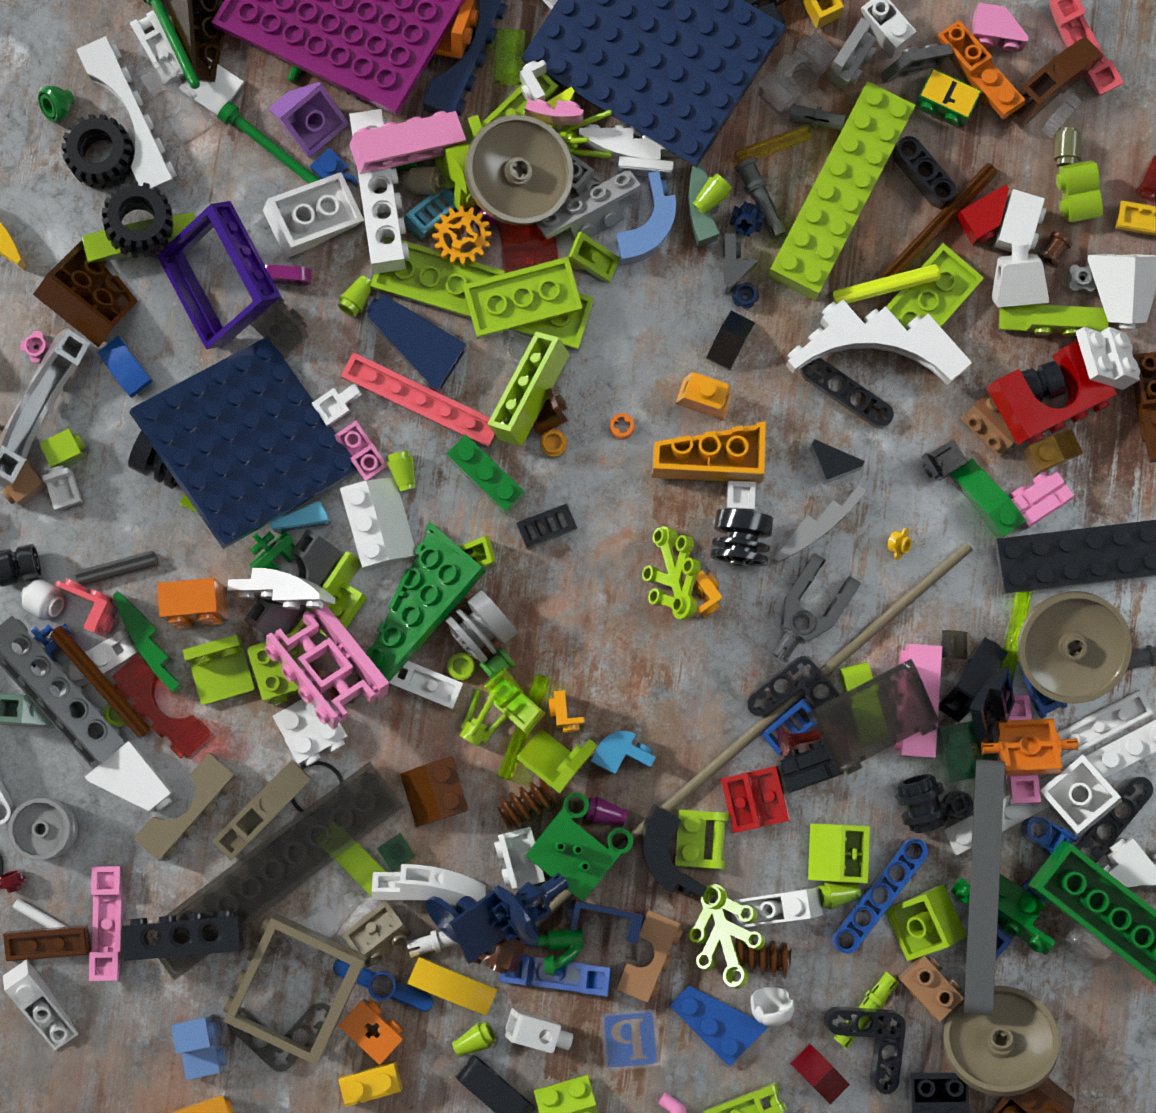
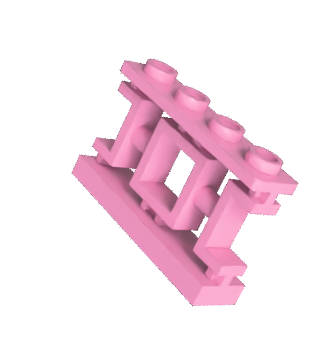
M323 604V609L312 608V611L303 613V622L307 627L289 639L281 629H278L274 635L272 633L266 636L265 651L272 661L277 660L283 667L282 672L289 682H295L302 699L314 706L316 709L315 713L320 722L324 725L328 724L333 730L338 727L340 721L343 722L347 719L348 712L344 709L343 705L360 694L365 697L369 704L375 698L380 700L388 694L389 682L327 605ZM320 627L328 639L316 646L310 638L319 633ZM301 645L306 653L297 658L296 664L288 652ZM328 652L340 666V669L324 680H321L309 664ZM354 669L362 680L349 688L343 679L350 676ZM334 686L340 695L331 700L330 706L321 694Z

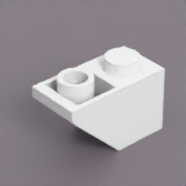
M870 0L861 7L864 18L871 22L869 28L872 35L877 38L876 41L891 59L912 43L917 31L890 0Z

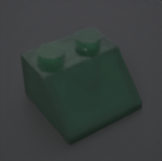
M973 721L937 728V746L945 783L975 778L976 759L998 761L997 754L982 755L981 743L984 742L977 741ZM992 733L988 743L994 742Z

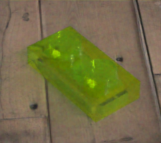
M499 28L495 84L522 85L520 71L523 70L524 62L522 56L525 48V30Z

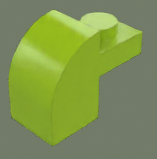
M469 142L446 148L444 154L443 172L455 182L454 206L458 210L459 206L467 209L478 205L468 189L465 178L464 166L470 145Z

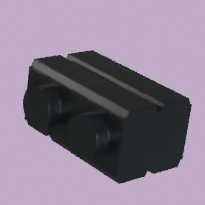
M823 739L809 744L810 750L800 753L797 748L782 754L784 759L778 761L789 793L844 774L833 742L826 744Z

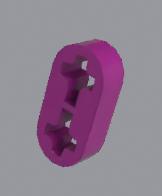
M265 265L275 284L311 285L312 270L310 268Z

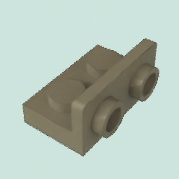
M385 900L341 935L351 949L368 956L365 966L369 968L381 962L384 955L393 948L404 944L412 932L402 922L390 903Z

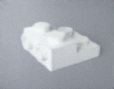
M1082 327L1076 331L1090 380L1121 390L1140 380V368L1133 358V346L1125 332L1111 327L1102 332L1087 327Z
M301 699L272 717L285 738V742L297 764L305 763L307 767L320 760L319 754L327 749L330 752H334L345 745L343 740L349 737L341 722L338 723V727L332 730L328 724L324 725L320 722L315 713L316 709L310 702L306 703Z

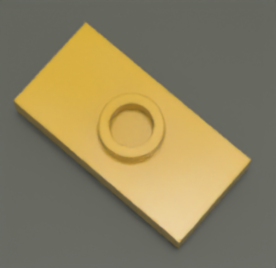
M1120 201L1115 229L1156 236V206Z

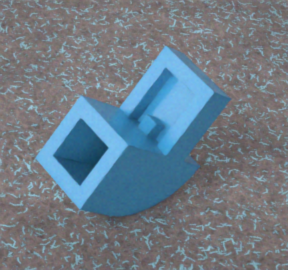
M618 731L608 735L601 741L590 762L615 775L625 755L649 768L656 757L651 755L653 751L651 748L639 742L636 746L631 744L636 735L635 733Z

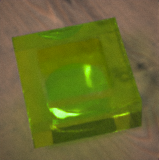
M505 668L484 685L490 696L493 692L497 693L494 701L502 709L523 692V689Z

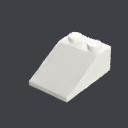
M341 172L271 197L263 208L265 217L285 258L310 250L364 222V218Z

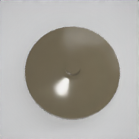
M508 115L488 123L472 140L465 158V178L473 199L484 212L503 223L531 225L545 220L563 205L572 187L573 162L566 143L551 126L531 116Z
M1063 592L1045 599L1027 616L1018 637V659L1028 681L1043 695L1062 703H1085L1107 694L1122 679L1131 659L1132 639L1124 617L1108 601L1088 592Z
M994 986L993 1016L964 1014L963 999L949 1013L944 1026V1050L951 1068L964 1083L985 1094L1016 1096L1029 1092L1048 1078L1057 1062L1060 1039L1058 1027L1052 1014L1036 997L1018 988Z

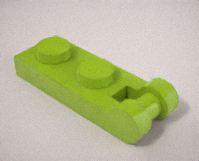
M774 1082L703 1110V1112L782 1113L787 1110L785 1102L781 1101L778 1092L780 1089L777 1082ZM768 1097L771 1106L763 1109L760 1099Z

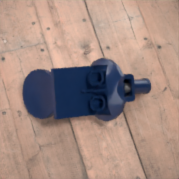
M557 873L540 887L527 882L517 891L516 895L497 885L478 902L470 896L462 897L457 902L455 909L436 896L427 899L425 906L432 921L448 938L458 943L466 962L470 964L504 938L510 942L516 937L519 941L530 947L536 946L539 942L536 922L551 914L550 900L568 889L569 885L560 873Z

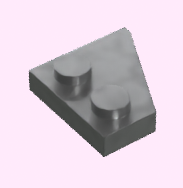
M938 43L929 44L921 49H917V46L907 48L902 52V56L880 73L883 83L891 82L894 77L904 71L906 76L921 70L938 66L953 54L950 44L938 45Z

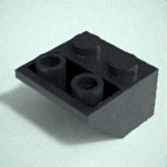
M955 1072L910 1073L907 1113H969V1085L964 1083Z

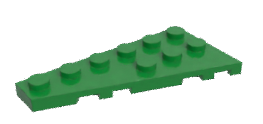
M430 521L426 528L427 534L422 544H418L414 552L417 555L411 567L406 569L388 606L390 611L385 621H381L377 629L379 634L373 646L368 647L366 655L388 682L393 679L486 572L483 567ZM356 673L355 675L358 676L357 681L360 682L362 679Z

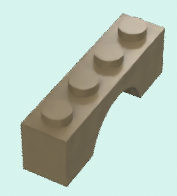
M208 753L190 774L195 785V797L189 810L182 816L172 820L152 817L133 838L158 861H163L165 858L170 860L180 849L177 844L184 837L190 838L198 829L199 825L196 823L203 815L208 817L218 805L215 801L220 795L226 796L235 787L236 782L234 780L238 775L214 754Z

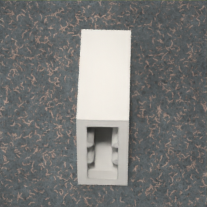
M131 741L125 743L101 765L85 776L88 782L147 811L154 812L156 809L158 812L162 811L172 803L170 798L175 794L141 750Z

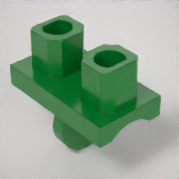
M270 531L263 538L257 533L252 536L257 543L250 551L255 556L262 549L264 551L249 564L251 568H267L281 571L272 562L279 553L288 563L294 559L291 551L295 545L292 543L293 539L286 531L269 546L267 544L275 538Z

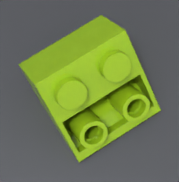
M810 824L808 880L868 883L870 826Z

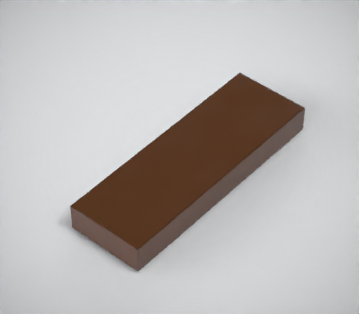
M88 925L7 931L3 933L6 961L89 955L91 952Z

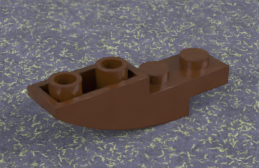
M1086 37L1078 40L1043 66L1021 86L1022 90L1019 93L1025 98V105L1009 115V117L1022 129L1060 93L1064 94L1104 55Z
M1156 352L1133 354V358L1140 368V380L1134 383V393L1142 442L1146 443L1149 462L1154 463L1156 462Z

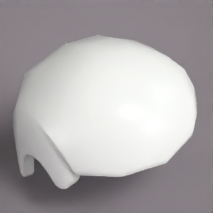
M764 987L756 990L751 995L752 1014L759 1023L765 1026H781L791 1020L794 1013V1000H790L789 993L785 989Z

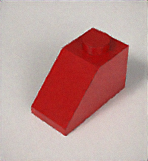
M1006 184L958 213L956 220L972 245L979 241L985 244L996 236L995 232L1001 224L1009 191Z

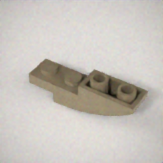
M292 759L211 842L232 861L312 778Z

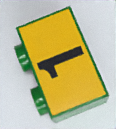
M932 68L915 105L919 106L927 114H937L943 117L950 125L964 127L982 90Z

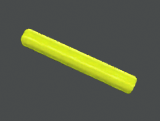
M933 264L838 289L833 292L834 301L838 304L844 300L848 304L937 281L940 279L939 267Z

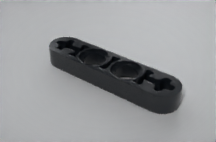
M822 358L811 361L808 365L812 366L816 363L818 365L817 370L823 375L826 370L830 372L825 377L823 384L819 382L822 376L815 372L812 375L808 374L809 368L806 365L800 369L802 377L807 382L871 426L884 428L891 423L894 412L888 403ZM833 377L839 378L843 383V388L838 392L832 391L828 386L829 379ZM854 393L863 394L866 399L865 404L861 407L854 406L851 403V395ZM871 401L875 403L872 406L877 412L881 411V409L886 411L884 416L887 420L881 419L880 422L875 419L877 414L872 410L868 412V415L864 413Z
M1140 776L1131 778L1119 791L1118 794L1122 799V803H1125L1129 808L1127 817L1123 819L1117 817L1114 811L1115 808H1113L1087 830L1075 847L1080 851L1082 847L1089 848L1093 844V841L1089 840L1091 836L1095 842L1102 845L1101 849L1099 846H1094L1090 852L1093 856L1091 860L1097 863L1152 796L1153 785L1149 779ZM1134 783H1143L1144 795L1138 794L1132 801L1124 798L1125 793L1130 797L1136 791L1133 786ZM1101 824H1107L1111 828V836L1107 840L1100 839L1097 834V829Z

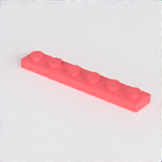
M354 352L341 375L342 379L463 437L467 435L472 441L488 449L495 437V434L487 425L490 417Z

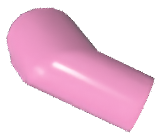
M667 1092L662 1095L658 1102L660 1106L670 1113H687L685 1105Z

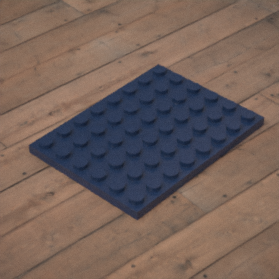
M558 0L521 59L527 64L532 61L539 62L544 60L547 66L545 74L567 89L572 87L575 94L601 110H612L611 116L697 168L787 27L744 0Z

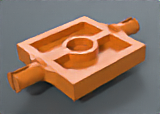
M1054 718L1008 720L1007 723L998 721V742L981 743L982 755L999 754L1001 760L1005 761V776L1061 773V751L1078 750L1077 738L1060 739L1055 728Z

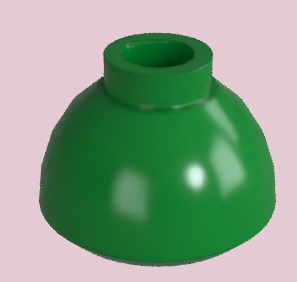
M44 86L38 92L39 107L44 116L53 123H59L64 120L70 112L71 105L75 103L74 96L68 89L63 90L56 86Z

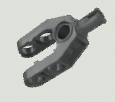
M816 553L813 554L784 598L781 629L785 634L772 651V654L777 658L782 650L785 649L779 659L787 663L788 658L798 643L805 644L835 625L861 582L849 575L821 619L816 618L810 611L799 606L801 597L826 561ZM796 617H803L807 620L808 628L806 630H800L795 626Z

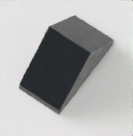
M731 310L722 324L706 359L731 370L755 322Z
M816 439L813 440L809 448L823 484L857 472L865 463L862 459Z

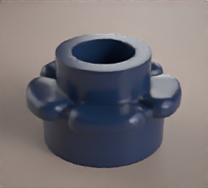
M751 283L738 284L733 289L734 296L732 299L738 307L742 306L744 309L752 308L759 299V292ZM744 293H746V294L748 295L747 298H744V297H743V294H744Z

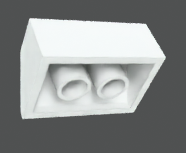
M394 477L366 480L340 488L364 571L416 557L417 554L414 553L416 550Z

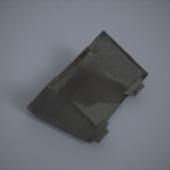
M912 659L807 713L837 772L846 771L847 775L861 769L862 765L860 762L918 732L922 736L937 729L935 723L939 721Z

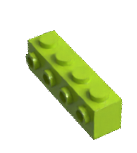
M535 332L487 424L499 440L520 447L524 444L548 397L546 390L553 388L570 355L558 337Z

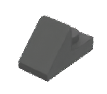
M736 233L725 234L723 238L724 293H731L734 287L740 284L755 269L758 260H736V258H741V242H736Z

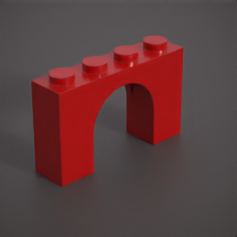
M1078 341L1063 347L1052 356L1059 365L1068 386L1069 396L1064 408H1051L1042 404L1032 393L1020 369L995 380L986 387L1017 445L1026 441L1031 445L1043 439V433L1050 430L1051 434H1054L1066 427V421L1071 419L1073 423H1076L1088 416L1087 411L1094 409L1096 413L1110 405L1108 400L1117 395L1112 386L1089 379Z

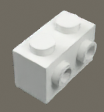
M1013 189L1006 202L994 247L1012 252V242L1026 241L1028 242V251L1035 249L1039 234L1035 233L1037 224H1042L1046 213V208H1043L1045 198Z

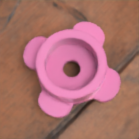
M34 331L25 341L21 342L20 349L30 356L32 363H40L52 343L47 342L43 338L42 332ZM39 345V349H34V346Z

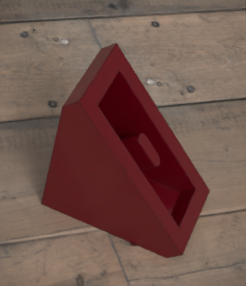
M810 1043L790 1062L830 1105L850 1085Z

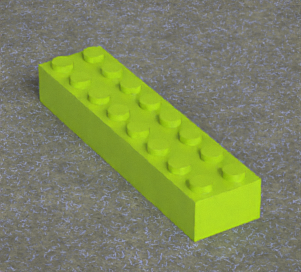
M866 82L767 276L768 278L816 301L916 106L915 104L873 83Z

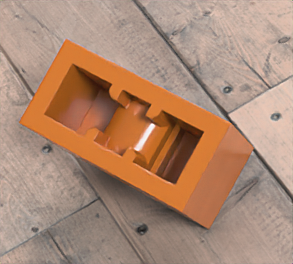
M362 999L338 1027L380 1065L405 1038L401 1034L404 1029L392 1018L387 1021L380 1014L383 1011L381 1007L372 999L368 1002ZM368 1023L370 1025L377 1023L380 1026L378 1028L379 1036L377 1034L370 1036L367 1033L370 1029L367 1026Z

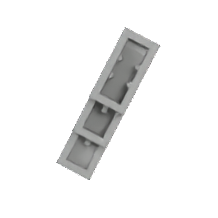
M858 484L842 506L832 500L817 521L807 515L772 562L777 565L800 553L822 538L852 510L867 491Z

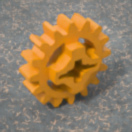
M459 206V212L456 213L452 208H449L450 215L448 217L443 214L440 215L442 224H434V228L439 233L432 234L433 240L440 241L434 245L436 251L443 250L441 253L443 260L450 256V263L452 265L457 260H460L462 267H464L466 260L469 259L473 264H476L475 256L478 255L484 258L485 254L482 249H490L491 247L486 239H491L492 233L485 231L490 227L488 221L482 222L484 219L482 213L475 216L473 207L468 212H465L463 206ZM457 220H461L460 222L454 225L451 224ZM473 223L478 226L480 236L472 231ZM463 232H466L468 238L463 237L462 240L459 241L457 234L462 235ZM444 236L452 240L451 249L446 245ZM471 247L474 248V249H472V250L469 251V252L463 253L464 250H467V249H469V248H471Z

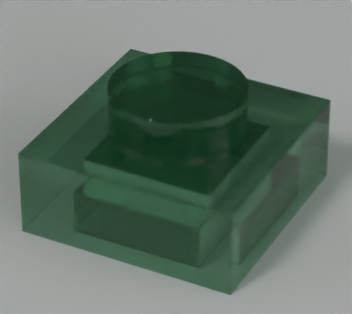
M402 833L397 834L377 848L392 872L401 867V864H405L416 857Z

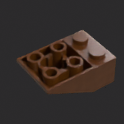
M1047 1078L1042 1084L1029 1092L1016 1096H1001L989 1113H1073L1075 1099L1051 1079Z

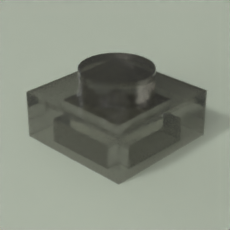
M942 630V658L968 660V632Z

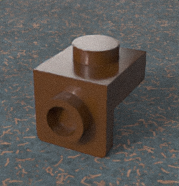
M551 388L546 390L549 398L545 401L533 424L538 435L568 421L564 410L568 409L561 394L556 396Z

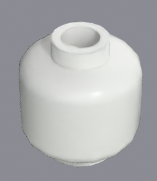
M37 579L27 584L21 592L23 609L42 620L56 617L64 606L62 591L42 579Z

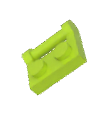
M679 809L678 818L681 822L677 827L675 866L725 869L726 861H723L725 822L729 819V813ZM706 820L714 821L712 860L704 859Z

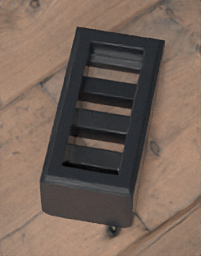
M567 503L516 523L527 550L578 529ZM563 513L568 525L567 527H562L557 514ZM547 518H553L557 527L556 531H552ZM540 521L543 522L547 534L543 536L537 524ZM531 525L537 536L533 540L527 528Z

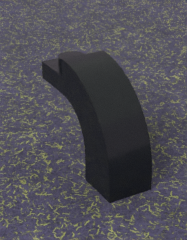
M653 804L644 821L641 832V851L648 871L661 886L671 893L676 885L679 884L678 890L693 898L694 894L702 897L707 887L679 871L674 866L670 857V841L681 820Z

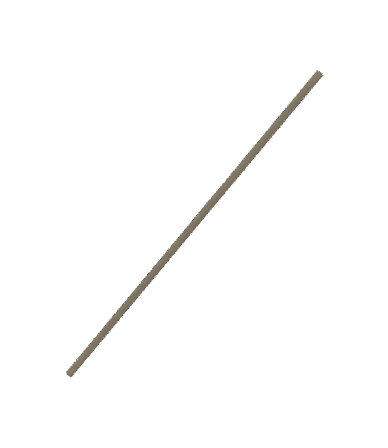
M965 542L820 668L826 677L973 551L972 547ZM801 688L766 714L662 804L660 808L669 813L673 811L806 695L805 691ZM644 821L630 832L633 844L641 838ZM626 836L614 847L617 849L624 848L627 844ZM564 890L551 900L549 905L551 914L536 922V928L574 895L568 890Z

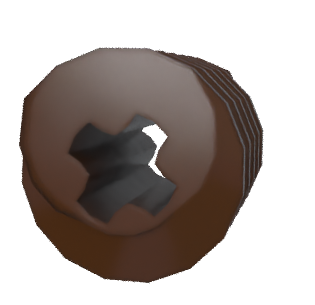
M540 777L539 787L532 781L529 783V792L520 787V797L510 792V802H507L503 797L499 798L500 807H497L509 832L513 831L512 822H515L519 827L523 826V816L531 822L533 821V811L541 817L543 816V806L550 812L553 810L552 801L559 805L550 786Z
M735 938L734 946L740 966L748 965L751 974H753L758 966L761 975H764L767 969L770 968L772 977H775L778 971L782 970L783 979L787 978L792 948L788 951L785 942H782L777 949L775 941L771 940L767 948L764 945L762 949L754 950L748 947L746 942L743 944L742 940Z

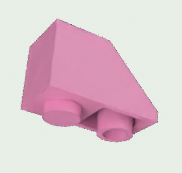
M978 3L974 11L971 33L984 48H991L992 46L1001 47L1007 52L1023 51L1028 42V35L1008 9L1004 6Z

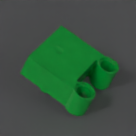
M572 793L565 797L562 809L524 856L550 877L560 873L569 885V888L566 890L583 902L618 857L631 849L633 838L626 829H613L606 837V848L571 820L572 818L583 817L589 809V802L585 795ZM573 797H577L583 802V809L578 814L572 813L568 808V802ZM616 833H622L626 836L627 844L622 849H617L612 844V838Z

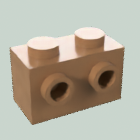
M921 956L896 979L936 1021L941 1022L964 999L959 993L962 988L951 977L946 980L940 973L943 968L933 957L930 956L927 959L925 956Z

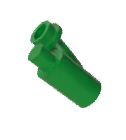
M576 929V931L554 930L548 931L549 935L539 936L538 947H549L550 951L567 950L557 959H554L553 955L544 957L545 975L551 974V976H555L554 971L567 965L579 955L581 949H583L582 929Z

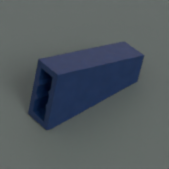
M381 294L379 299L374 298L367 309L369 322L431 390L440 393L467 351L466 344L386 295Z

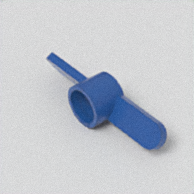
M338 959L333 965V971L336 975L345 978L350 964ZM363 967L356 984L368 988L369 994L376 1000L383 1001L391 998L421 1012H427L433 1006L431 996L397 982L396 977L388 971L375 973ZM385 975L391 979L393 988L390 994L380 996L374 992L373 981L377 976Z

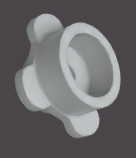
M1072 265L1069 268V273L1071 274L1069 288L1072 291L1086 290L1092 292L1096 288L1089 265L1087 267ZM1080 276H1084L1085 280L1082 281Z

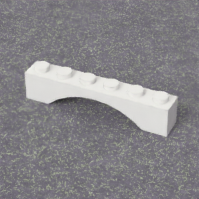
M105 36L76 49L92 82L114 94L129 111L134 125L136 140L135 155L131 169L139 186H143V182L149 183L150 189L157 187L160 189V194L176 187L173 178L177 174L170 161L165 163L162 154L166 150L160 138L154 139L151 130L155 129L149 114L143 115L140 109L144 103L138 91L132 92L129 83L133 82V79L127 67L121 68L118 62L122 56L116 43L110 45Z

